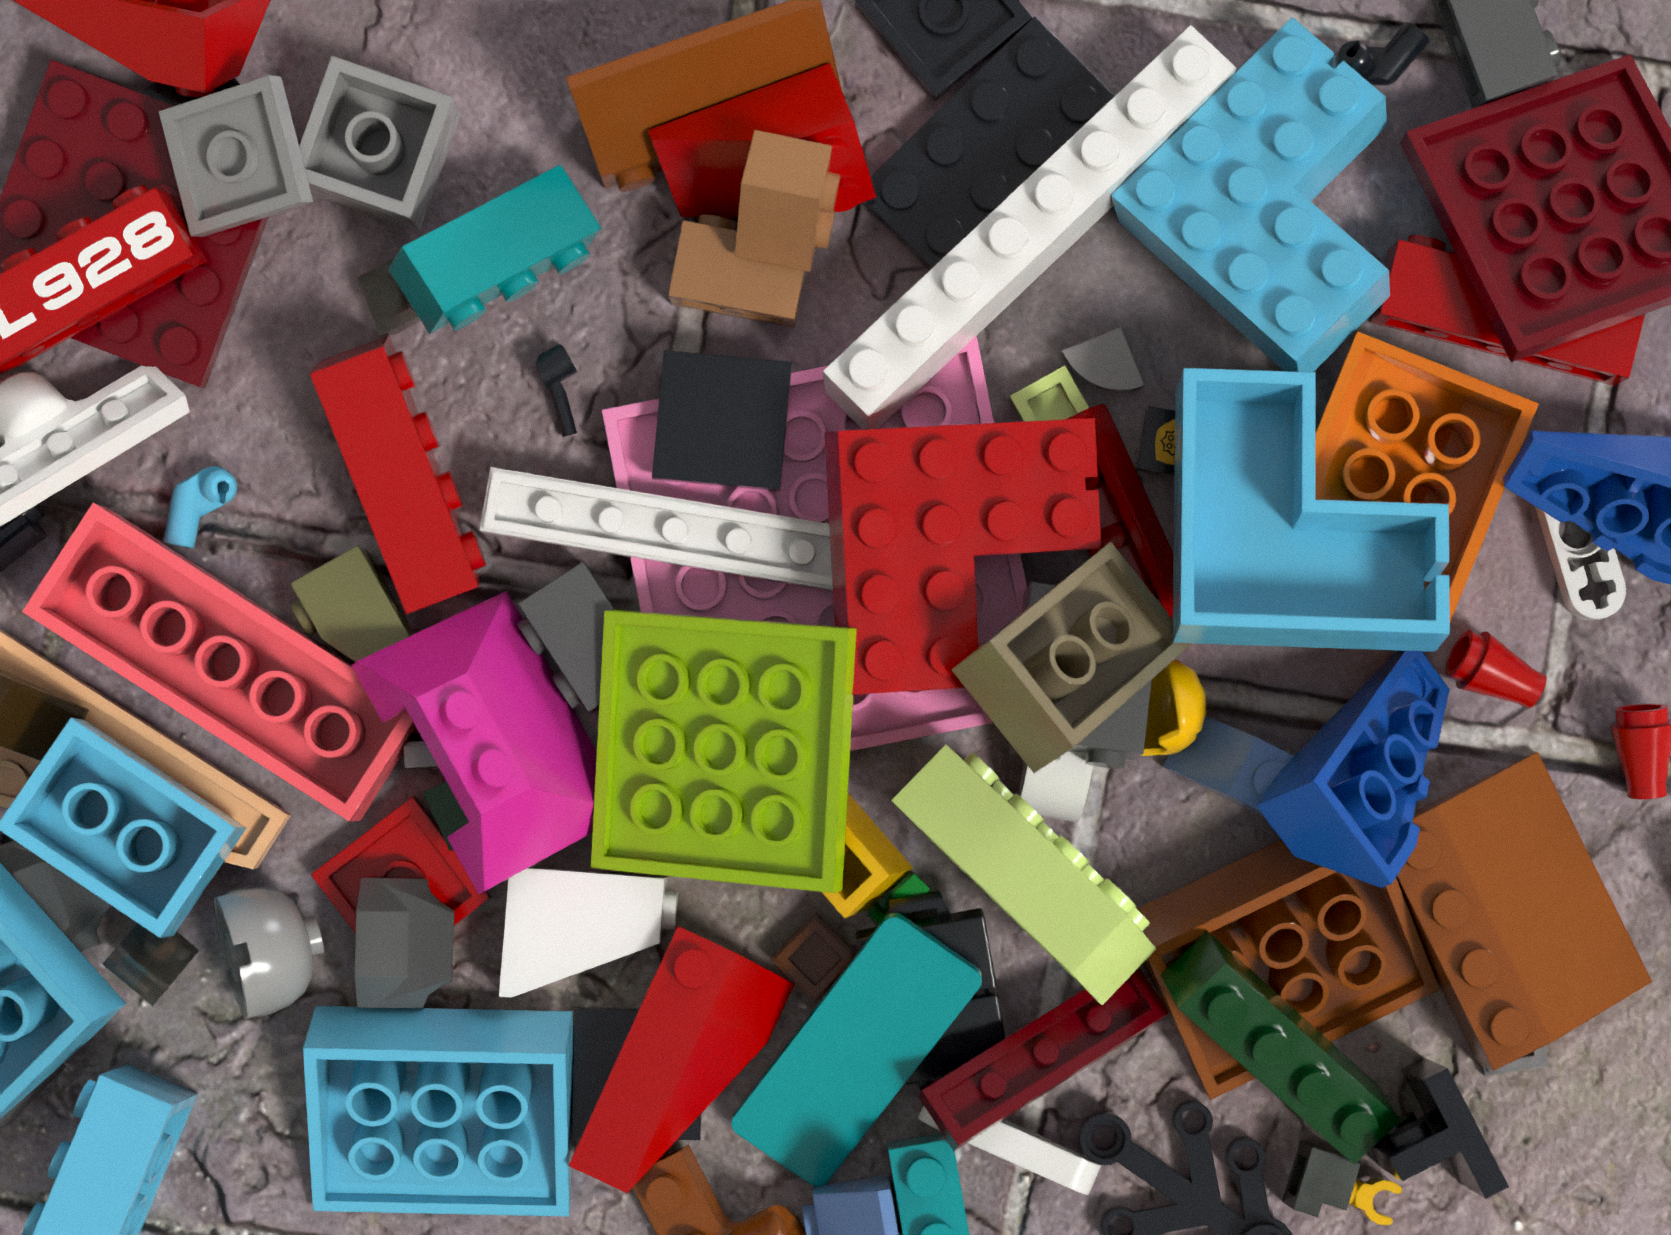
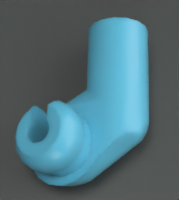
M211 466L179 482L172 491L162 543L194 549L200 518L225 505L235 497L237 492L235 477L222 467Z

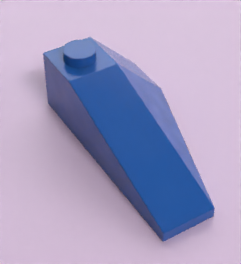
M1397 650L1282 768L1256 804V807L1266 818L1269 826L1279 835L1295 857L1383 888L1393 883L1415 849L1420 828L1413 823L1416 803L1427 798L1430 781L1423 776L1427 752L1438 746L1450 690L1422 651Z

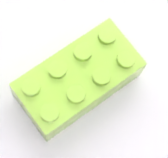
M945 744L891 801L934 845L1088 993L1103 1005L1157 949L1142 932L1150 922L1135 908L1136 905L1108 878L1104 880L1089 865L1090 862L1062 835L1058 837L1043 822L1044 819L1017 793L1013 795L999 781L1000 778L976 754L971 751L963 760Z

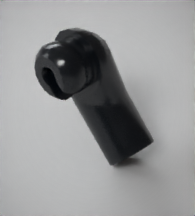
M1406 22L1385 47L1360 46L1359 40H1351L1340 47L1336 60L1338 65L1345 61L1371 85H1390L1397 81L1430 42L1422 30L1414 24Z

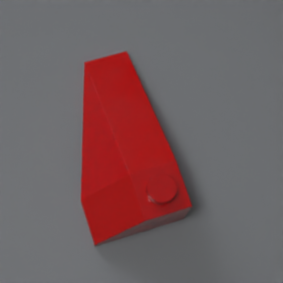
M271 0L12 1L149 81L175 86L176 92L184 96L202 97L214 93L216 87L240 75Z
M678 926L568 1166L628 1193L768 1043L794 983L736 952Z

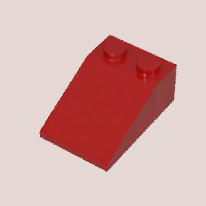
M831 63L648 130L680 217L714 215L724 218H738L741 182L754 130L832 146L829 172L840 174L838 193L833 210L835 213L850 210L860 203L876 198L854 119Z

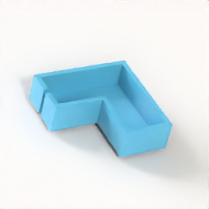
M1292 17L1111 195L1118 222L1283 371L1314 372L1390 297L1389 270L1311 202L1387 127L1386 97L1345 61H1342L1335 68L1334 52Z
M1183 368L1175 394L1173 643L1436 652L1450 634L1449 575H1440L1449 563V504L1315 500L1316 372ZM1424 581H1430L1429 585L1424 590Z

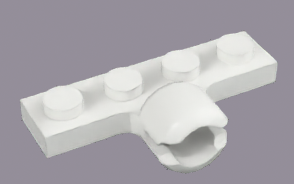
M142 365L79 401L66 399L44 376L39 374L15 372L5 376L0 380V443L3 445L0 448V526L188 414L190 410L186 395L157 367H145Z

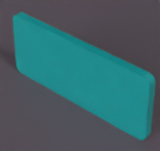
M890 913L886 915L734 1112L731 1122L733 1131L813 1186L826 1184L978 991L982 983L981 971L902 914Z

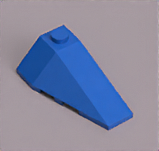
M1531 431L1503 477L1504 487L1559 522L1571 521L1590 533L1592 543L1607 552L1612 548L1631 559L1635 570L1649 579L1671 585V437Z

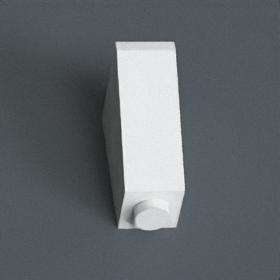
M529 867L508 879L499 997L512 998L659 944L663 941L664 929L675 930L678 892L667 891L668 877Z

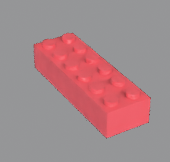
M92 503L22 610L23 613L349 822L361 821L403 756V746H407V742H412L418 732L408 711L382 722L351 666L353 664L111 509L96 503Z

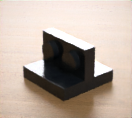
M1424 1057L1402 1068L1401 1070L1425 1115L1417 1119L1413 1112L1399 1116L1401 1121L1371 1148L1379 1166L1403 1182L1448 1159L1460 1184L1485 1199L1508 1188L1509 1186L1448 1068Z

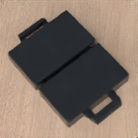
M940 890L890 899L888 914H905L936 908L938 916L911 921L978 967L982 974V983L978 991L905 1082L904 1085L917 1082L920 1091L933 1084H928V1080L943 1078L1006 1038L983 910L977 908L950 913ZM877 927L856 931L858 950L861 949Z

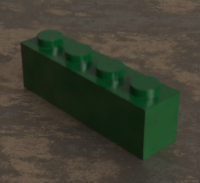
M1208 930L1161 974L1180 1011L1353 1164H1356L1401 1121L1380 1086Z

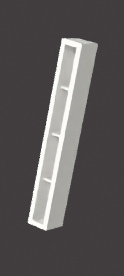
M1190 25L823 371L825 393L862 430L878 429L1114 206L1111 195L1235 74L1236 67Z

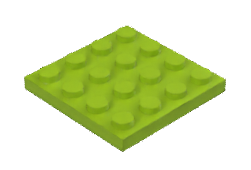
M605 610L591 868L827 893L842 891L857 628Z

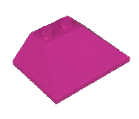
M507 591L360 659L351 665L382 722L408 711L465 813L469 823L447 838L478 894L485 892L593 833L597 751L576 713L552 678L554 674L542 653L536 654L520 630L517 623L523 619Z

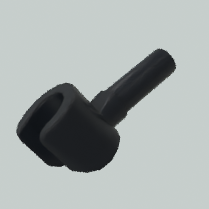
M558 344L539 355L536 361V369L548 389L549 397L552 398L562 437L576 434L577 430L568 396L561 382L578 372L563 345Z

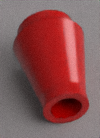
M1468 630L1463 633L1452 648L1445 668L1446 675L1456 680V687L1458 689L1514 702L1527 709L1532 708L1540 699L1547 681L1545 674L1533 669L1487 631L1477 634Z
M1647 703L1617 707L1615 709L1616 722L1611 723L1610 728L1627 783L1628 798L1656 799L1667 796L1666 780L1671 754V719L1668 716V706Z

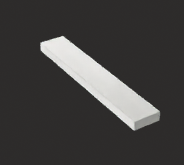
M490 467L480 524L481 532L833 591L830 530L827 523Z

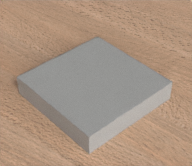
M268 75L159 111L190 236H208L313 203L281 77Z

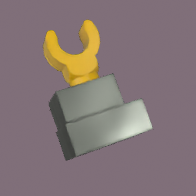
M1300 1140L1282 1202L1293 1210L1315 1217L1319 1216L1322 1203L1346 1211L1348 1204L1359 1208L1366 1218L1376 1224L1391 1225L1393 1223L1391 1217L1374 1210L1373 1198L1382 1190H1389L1400 1194L1402 1188L1400 1185L1384 1177H1375L1368 1181L1356 1179L1360 1163L1353 1164L1344 1155Z

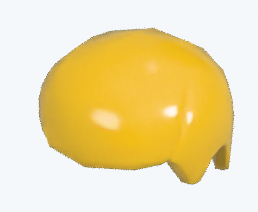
M1176 659L1151 681L1144 754L1141 756L1179 753L1196 740L1197 734L1203 728L1206 717V693L1196 671Z

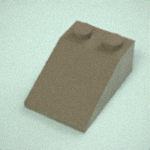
M1110 542L956 665L952 671L1031 771L1036 773L1074 748L1191 646L1192 643H1173V619L1113 543Z

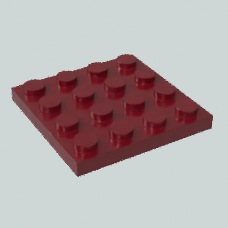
M1631 54L1405 132L1400 145L1510 362L1671 305V128Z
M50 60L0 197V264L20 251L34 248L38 253L58 242L55 234L62 227L83 217H90L92 222L114 210L111 202L116 197L142 185H145L148 191L156 187L171 194L186 221L159 116V111L174 106ZM268 217L208 236L194 237L207 262L74 335L71 339L145 367H157L163 374L201 388H206Z

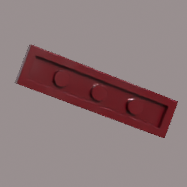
M1138 968L1103 1005L1084 989L923 1089L918 1097L953 1151L1160 1022L1169 1012Z

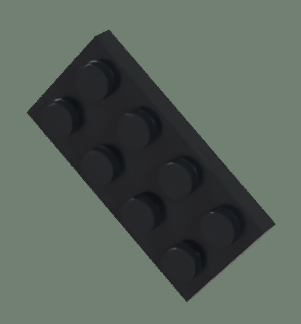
M1034 16L871 176L876 198L862 204L930 271L1113 99L1115 95Z

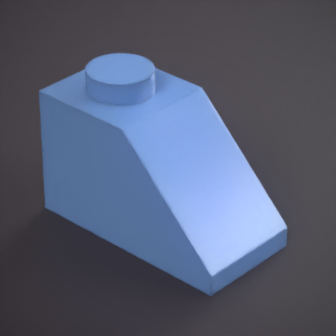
M1206 716L1203 728L1197 734L1196 740L1181 752L1167 755L1162 767L1265 818L1256 807V804L1282 768L1294 756L1258 737Z
M889 1174L813 1186L812 1195L814 1203L802 1205L806 1235H899Z

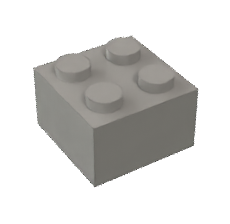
M331 56L299 145L311 194L420 231L462 114L454 98Z

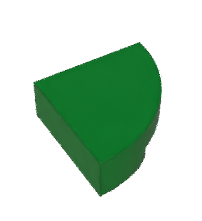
M910 871L868 910L869 914L867 917L878 927L884 917L888 915L890 899L927 893L930 888L913 871Z

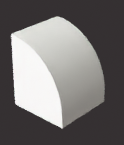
M1068 751L1060 756V760L1052 761L1036 773H1033L1024 762L1018 795L1040 816L1079 822L1085 806L1093 766L1086 764L1087 753Z

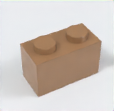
M754 130L741 182L735 257L808 272L811 271L816 247L828 250L835 218V211L833 210L838 193L840 174L829 172L831 145Z
M699 215L698 223L683 220L668 295L671 305L795 328L806 271L735 257L737 230H735L736 222L731 219L714 215Z

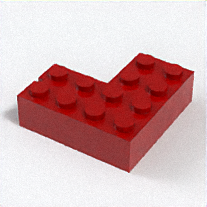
M1095 418L845 430L824 433L834 625L837 627L857 628L852 695L965 688L952 669L979 647L974 556L1101 549L1099 491L1086 490L1085 477H1098Z

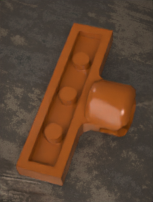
M689 1144L660 1158L633 1187L657 1235H806V1230L799 1218L792 1210L780 1205L771 1206L742 1221H731L723 1212Z

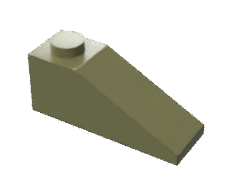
M358 545L290 583L298 596V599L291 602L290 605L307 635L311 636L318 632L322 640L355 662L414 635L368 551Z

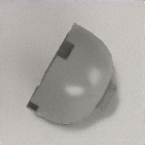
M260 886L240 888L214 897V916L221 950L223 948L226 950L231 969L227 970L243 1018L266 1016L292 1005L305 993L313 977V956L324 952L322 937L315 916L303 918L292 899L278 890Z

